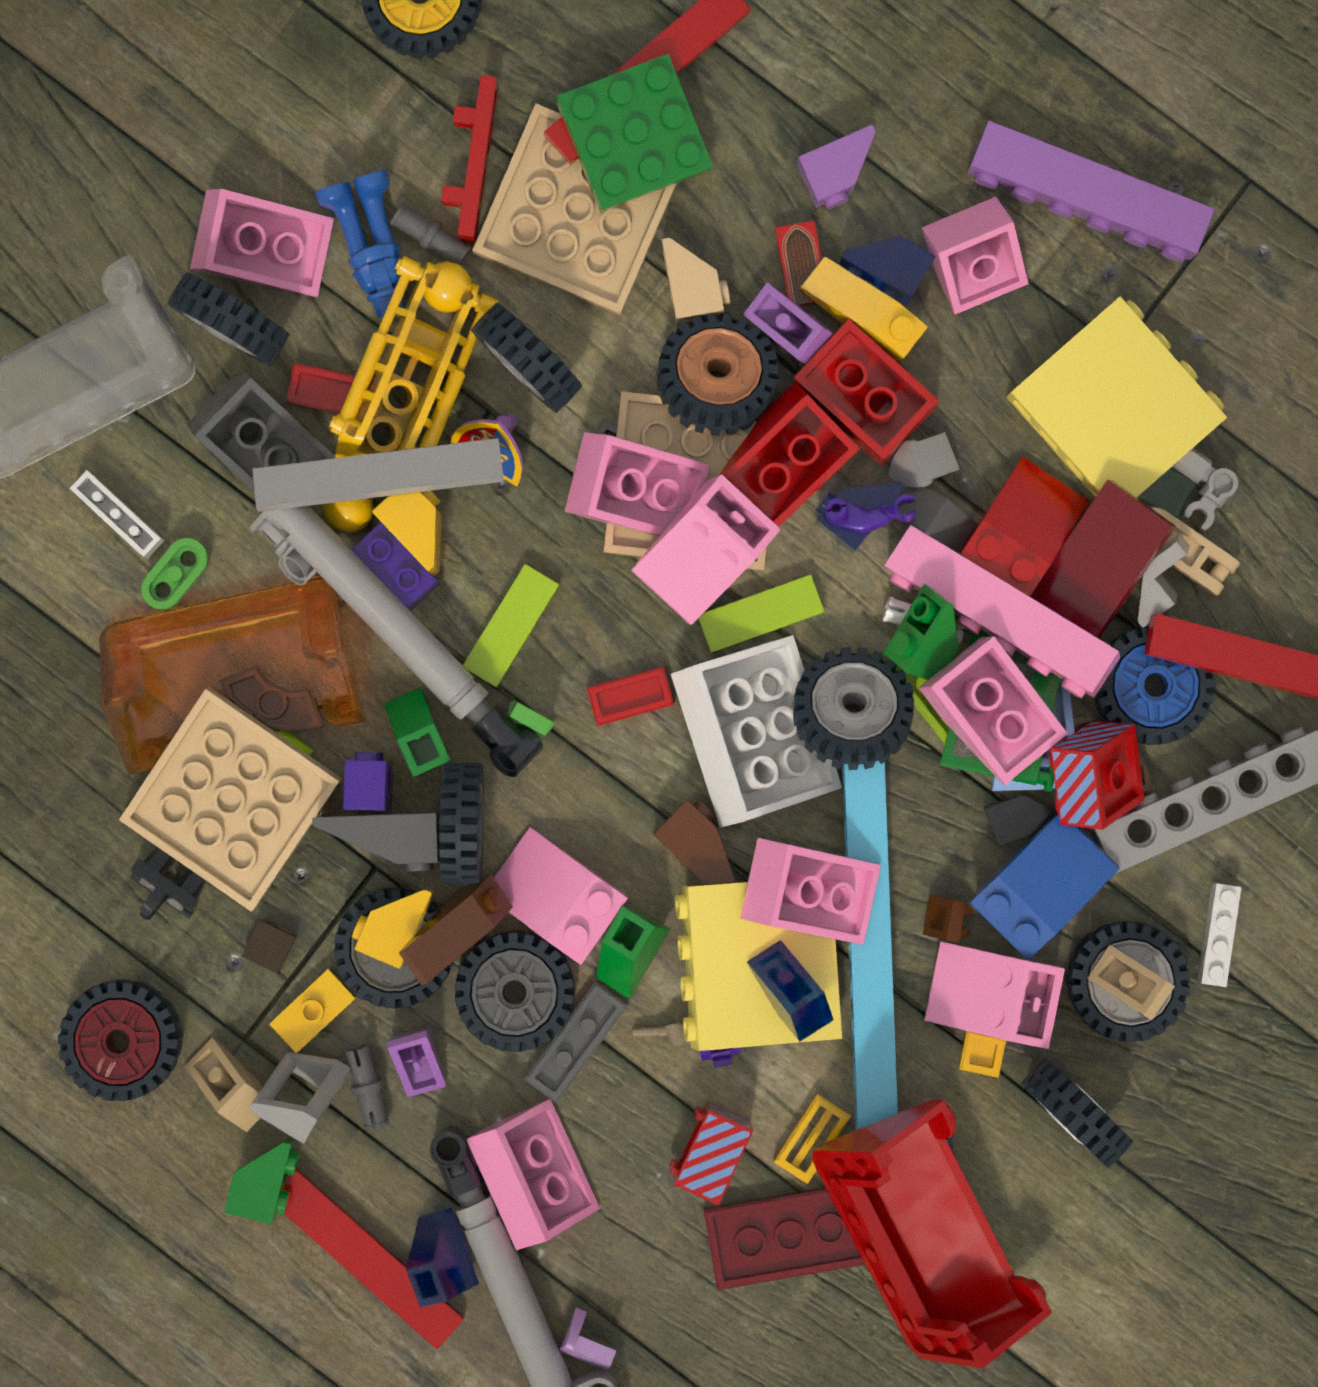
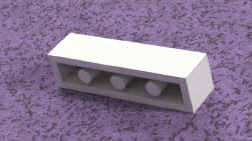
M86 470L70 487L81 500L143 557L148 559L165 541L92 472Z
M1212 882L1197 982L1227 987L1242 887Z

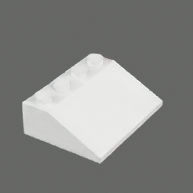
M793 635L703 662L671 674L720 828L744 822L842 788L836 767H832V760L827 759L823 763L817 759L816 751L810 753L805 748V741H800L796 726H794V695L798 681H800L804 672V667Z

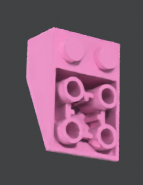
M720 474L707 480L631 571L687 623L692 625L758 558L781 529Z
M940 941L924 1021L1049 1049L1065 969L1059 965Z

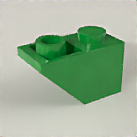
M923 584L883 654L906 673L926 680L930 679L950 663L959 650L953 604L932 587Z
M421 687L384 703L396 740L413 777L421 776L443 766L444 763L454 761Z
M621 906L602 940L596 978L631 999L671 929L638 908Z
M286 1138L242 1165L233 1173L224 1213L268 1224H273L278 1214L285 1215L290 1198V1191L284 1190L287 1175L294 1176L300 1156V1151L294 1150L296 1139Z

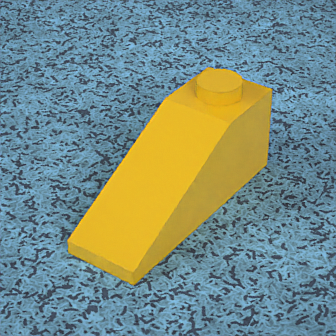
M823 257L799 288L841 324L850 319L896 362L908 354L928 328L927 325L898 301L827 257Z

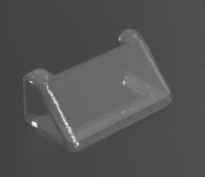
M132 254L113 262L103 273L102 286L110 302L0 358V479L8 477L175 391L192 380L196 369L194 358L149 270Z

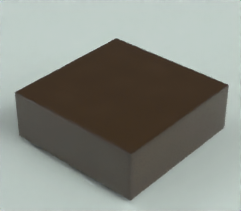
M260 919L242 957L278 974L297 936Z

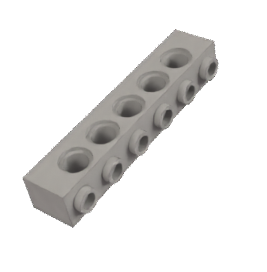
M1302 726L1280 735L1282 742L1268 748L1266 743H1262L1244 751L1243 754L1246 759L1232 765L1229 759L1206 768L1208 776L1194 781L1192 776L1180 779L1170 784L1172 792L1157 797L1155 792L1144 796L1143 802L1105 829L1089 828L1093 839L1120 867L1116 872L1118 873L1318 784V731L1309 730L1305 732ZM1282 754L1288 755L1293 762L1292 771L1285 777L1281 776L1276 770V760ZM1246 770L1251 771L1256 777V786L1249 793L1243 792L1239 786V777ZM1212 786L1218 791L1220 800L1215 808L1209 810L1202 803V793L1206 788ZM1172 803H1177L1183 810V818L1175 826L1169 825L1165 820V810ZM1139 819L1146 826V835L1141 841L1135 843L1129 838L1127 831L1130 823Z

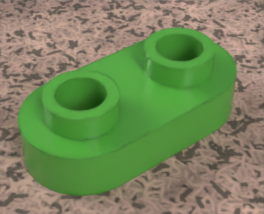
M182 538L175 541L142 582L141 593L145 602L159 610H169L176 607L207 570L210 560L207 548L201 542L192 538ZM187 552H194L196 562L192 566H185L183 556ZM162 583H168L171 588L170 594L165 598H161L157 592L159 585Z

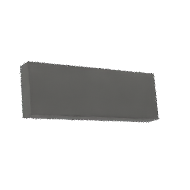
M595 981L569 1016L564 1027L553 1038L524 1080L557 1103L627 1008L628 1004Z

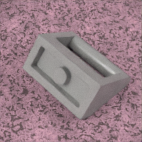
M287 1052L251 1103L250 1110L258 1117L304 1144L339 1091L351 1068L336 1059ZM292 1072L318 1087V1090L307 1106L274 1100Z

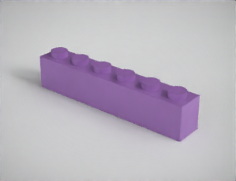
M988 121L967 174L975 176L974 182L990 189H996L997 185L1011 190V196L1019 201L1033 204L1036 200L1049 205L1048 210L1055 215L1064 218H1071L1072 215L1087 220L1086 225L1091 229L1103 233H1108L1111 229L1123 234V239L1126 242L1143 248L1147 244L1162 249V256L1177 262H1183L1184 259L1191 260L1198 254L1215 210L1207 205L992 121Z

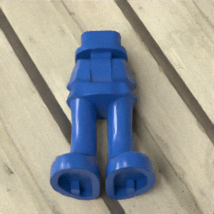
M387 170L372 172L353 180L366 213L375 246L368 247L349 182L334 184L315 192L319 205L332 210L339 220L350 254L348 262L355 270L353 277L366 294H370L366 299L367 302H373L377 318L384 317L400 278L399 275L395 274L396 269H394L398 259L401 258L399 255L400 245L395 243L384 208L383 196L390 186V177ZM403 295L399 307L405 309L407 303Z

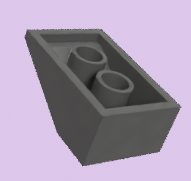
M243 366L187 423L194 437L253 490V468L335 458V455Z
M440 812L337 815L312 818L314 827L395 864H406L407 871H430L434 869V863L440 862Z

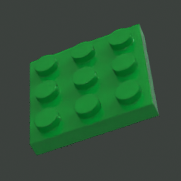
M669 54L557 95L555 98L600 213L705 173L713 168Z

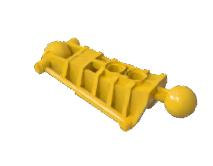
M405 255L402 259H398L394 269H396L395 274L399 275L400 278L379 329L371 337L340 414L333 416L328 426L331 432L339 435L335 458L417 448L415 444L422 428L426 429L419 448L438 445L464 381V370L477 340L471 329L467 338L459 333L471 307L477 312L471 326L472 328L495 303L499 302V300L484 293L478 294L479 285L472 282L466 269L459 264L450 261L433 264L428 261L423 268L419 262ZM416 280L417 283L405 309L399 307L409 281ZM423 296L427 303L437 311L444 313L456 312L447 333L415 318L416 310ZM396 316L400 320L392 336L388 334V331ZM456 345H459L463 348L456 365H454L450 360ZM385 346H387L388 349H387V351H386V353H385V356H384V358H383V360H382V363H379L380 358H381V356H382V354H383V351H384V349H385ZM402 353L408 356L409 359L402 375L399 376L394 374L393 371ZM417 361L432 367L424 387L409 381ZM445 373H449L447 380L444 384V387L442 391H440L439 388L444 378ZM376 374L375 379H374V381H373V383H372V385H371L370 390L367 391V390H368V387H369V385H370V383H371V380H372V378H373V375ZM394 386L402 387L407 393V403L401 409L394 408L388 400L389 391ZM434 400L438 401L431 419L427 418ZM379 422L385 423L391 430V439L384 446L376 444L372 439V429ZM373 498L323 504L324 517L329 525L343 533H354L362 530L368 525L373 516Z

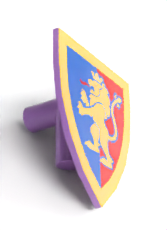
M505 413L498 416L496 421L479 419L460 425L451 437L449 444L498 438L503 478L518 487L523 476L524 463L521 452L511 436L512 431L518 424V419L510 413Z

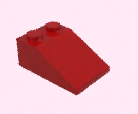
M850 319L841 326L794 377V380L831 419L881 467L937 409L939 401Z
M794 382L766 409L720 474L779 527L860 448Z
M1021 457L958 554L1030 597L1052 564L1089 500L1029 460Z

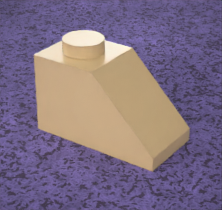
M662 239V250L676 324L690 322L691 318L698 315L701 320H704L709 313H716V317L723 316V305L730 304L727 281H719L716 269L673 239Z
M212 1037L184 1067L215 1111L248 1132L260 1119L250 1110V1105L263 1086L253 1074Z

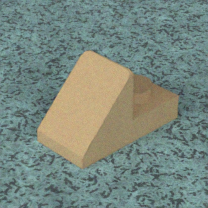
M1111 945L1108 946L1087 978L1151 1021L1175 987Z

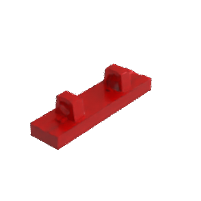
M481 75L476 108L455 106L454 126L472 129V139L465 187L444 185L441 202L444 206L461 208L458 237H460L459 240L475 244L477 241L499 90L497 77Z

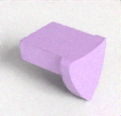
M576 1307L566 1336L559 1349L560 1353L606 1371L612 1364L616 1350L579 1336L587 1311Z

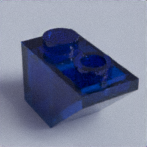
M898 236L847 249L841 256L839 264L862 280H867L876 285L880 291L900 302L901 300L908 304L936 256L904 237Z
M451 1207L425 1214L418 1218L406 1271L420 1308L446 1302L480 1284Z

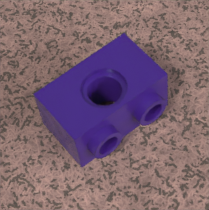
M382 522L352 549L410 611L440 585L436 578L421 565Z
M355 752V760H345L343 810L385 811L392 809L393 761H383L384 753Z

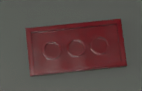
M1107 480L1030 597L1100 639L1176 526L1113 480Z
M826 1187L703 1208L717 1290L865 1265Z

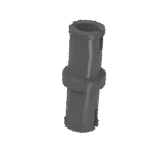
M402 203L390 222V225L397 227L420 242L419 247L427 251L429 248L446 260L459 265L463 263L472 247L442 229L443 224L439 221L431 222L409 208L405 203Z
M369 1044L361 1045L360 1049L357 1046L347 1049L345 1055L351 1068L350 1071L354 1083L351 1086L352 1095L357 1096L364 1122V1130H371L374 1128V1125L377 1128L388 1125L389 1119L387 1118L380 1089L383 1088L382 1079H377L370 1052L371 1048Z

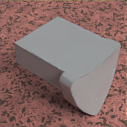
M944 432L917 442L915 439L905 441L892 459L889 477L899 484L916 488L931 485L932 480L960 470L946 433Z

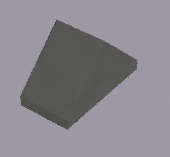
M905 486L900 496L910 494L914 496L915 502L902 504L899 511L907 513L915 510L916 517L908 523L902 522L897 518L895 520L908 528L910 525L914 526L951 550L959 553L977 525V522L948 498L925 487L913 488Z

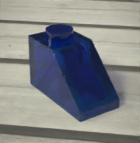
M897 482L843 488L837 496L829 492L815 510L821 515L815 524L850 552L854 553L870 532L859 533L830 523L825 514L827 503L831 499L840 498L845 502L868 510L881 505L887 507L895 502L906 487Z
M781 940L747 961L748 967L776 1013L799 1042L834 1020L824 991Z

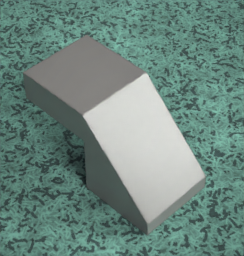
M1178 534L1162 546L1143 574L1138 623L1142 628L1150 623L1151 615L1156 613L1162 614L1172 607L1177 600L1178 594L1161 573L1187 555L1190 545L1181 534Z

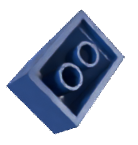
M1057 814L976 889L970 903L1028 960L1072 919L1120 867L1080 827L1060 825L1059 814Z

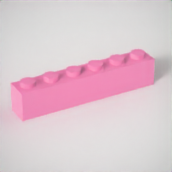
M912 525L909 526L884 565L892 575L889 581L908 593H910L912 588L920 591L923 584L929 585L953 604L954 613L960 616L957 623L978 635L980 630H983L989 635L994 636L1008 655L1012 656L1015 651L1029 659L1026 663L1028 667L1045 677L1050 672L1064 680L1061 686L1065 690L1081 699L1085 693L1095 698L1120 659L1119 651Z

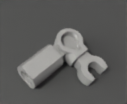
M1192 448L1172 467L1196 484L1199 481L1204 483L1198 492L1200 499L1187 505L1181 517L1188 519L1194 510H1200L1204 514V521L1198 529L1205 531L1214 522V509H1221L1226 500L1236 492L1238 479L1236 474L1227 468L1216 470L1211 466L1213 462Z

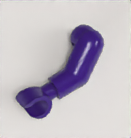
M904 494L898 497L893 505L887 507L881 505L869 510L845 502L840 498H834L827 503L825 514L827 520L833 525L859 533H868L890 524V520L896 518L907 523L912 521L916 517V511L902 513L899 511V508L902 504L915 502V498L910 494Z

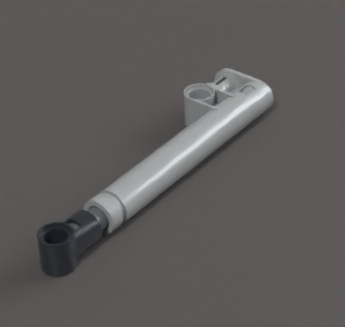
M310 506L263 511L249 527L252 533L259 530L275 547L274 553L279 557V566L289 580L297 585H304L318 573L444 705L447 704L450 707L449 710L459 721L466 717L474 725L471 730L491 750L490 759L501 773L508 777H517L542 751L543 743L537 733L526 725H516L498 705L492 707L485 699L489 692L479 682L476 683L473 680L474 677Z
M449 1126L442 1128L431 1142V1158L438 1165L451 1197H457L461 1207L456 1209L455 1212L460 1224L465 1228L463 1231L530 1386L591 1387L594 1384L602 1383L608 1387H618L617 1380L613 1374L601 1369L591 1371L572 1380L500 1214L497 1212L495 1202L491 1194L484 1195L480 1186L485 1182L466 1139L468 1137L458 1127ZM445 1137L456 1139L460 1145V1153L453 1157L445 1156L439 1150V1140Z

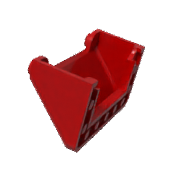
M929 1100L828 1141L814 1150L812 1160L905 1342L918 1357L924 1360L983 1369L1052 1314L1046 1301V1293L1043 1287L1034 1279L1015 1276L946 1140L956 1132V1116L945 1100Z

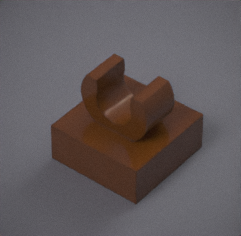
M929 895L923 935L959 942L960 937L970 935L969 930L962 929L964 914L973 915L974 910L967 907L964 901Z

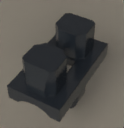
M157 848L144 862L138 859L131 868L133 872L130 878L151 892L141 906L139 916L145 920H150L165 902L190 919L197 910L198 898L204 888L205 880L194 872L187 870L178 884H174L165 875L174 865L175 860Z

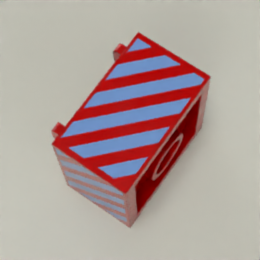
M1091 721L1050 748L1049 760L1051 767H1053L1057 797L1055 806L1056 812L1059 814L1060 825L1103 830L1144 801L1135 724Z
M707 1101L704 1108L696 1106L694 1113H696L695 1119L698 1120L679 1162L672 1159L669 1166H671L670 1173L673 1174L675 1186L719 1206L750 1140L753 1127L750 1120Z

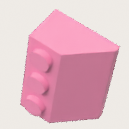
M551 1099L544 1100L500 1120L466 1139L516 1250L546 1242L600 1209Z

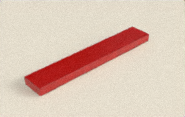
M699 0L613 74L669 54L675 72L678 75L748 16L751 8L744 0ZM560 117L544 131V136L571 165L578 159L564 121Z
M1157 613L1151 615L1144 655L1318 699V655Z
M296 1168L294 1176L287 1175L284 1190L290 1191V1198L285 1215L437 1350L465 1317L298 1168Z

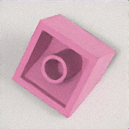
M997 197L922 227L931 262L955 315L1029 284L1014 222Z

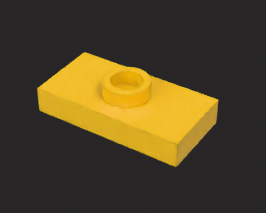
M329 968L269 1025L297 1054L357 997Z

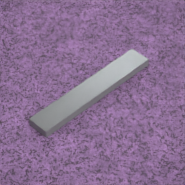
M498 438L252 469L255 503L258 512L504 482Z

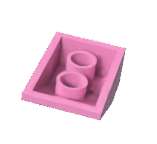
M224 189L206 190L190 269L232 280L318 297L334 218Z
M584 433L564 512L660 536L706 482L710 465L610 435Z
M994 636L979 638L918 687L942 720L1003 785H1006L1068 734Z
M531 827L526 831L494 877L496 883L513 905L509 913L580 965L617 915L621 906L628 899V895Z
M758 838L740 918L767 926L864 945L881 865Z

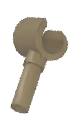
M681 1020L666 1025H659L658 1027L632 1028L633 1037H661L667 1035L670 1047L688 1043L684 1038L683 1021Z

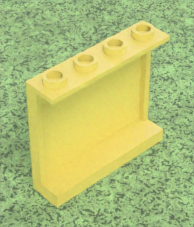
M1118 297L1006 397L1094 497L1097 496L1107 480H1113L1137 498L1227 418L1222 412L1225 408L1222 401L1210 390L1205 393L1195 381L1198 376L1193 368L1184 360L1178 362L1168 351L1171 348L1168 340L1157 330L1151 332L1142 322L1144 315L1138 306L1131 300L1125 302L1121 297Z
M748 882L680 886V895L675 896V912L677 919H682L683 936H678L677 945L680 960H685L686 976L681 977L680 990L682 1000L688 1001L689 1017H684L683 1033L685 1041L690 1042L692 1049L706 1051L842 1039L835 939L741 919L740 916Z

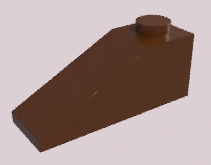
M686 799L653 835L705 885L736 883L717 828L710 822L715 815L699 799L693 805Z
M489 874L481 878L480 883L468 884L458 889L398 953L420 984L425 985L490 932L512 909L513 905L492 875Z

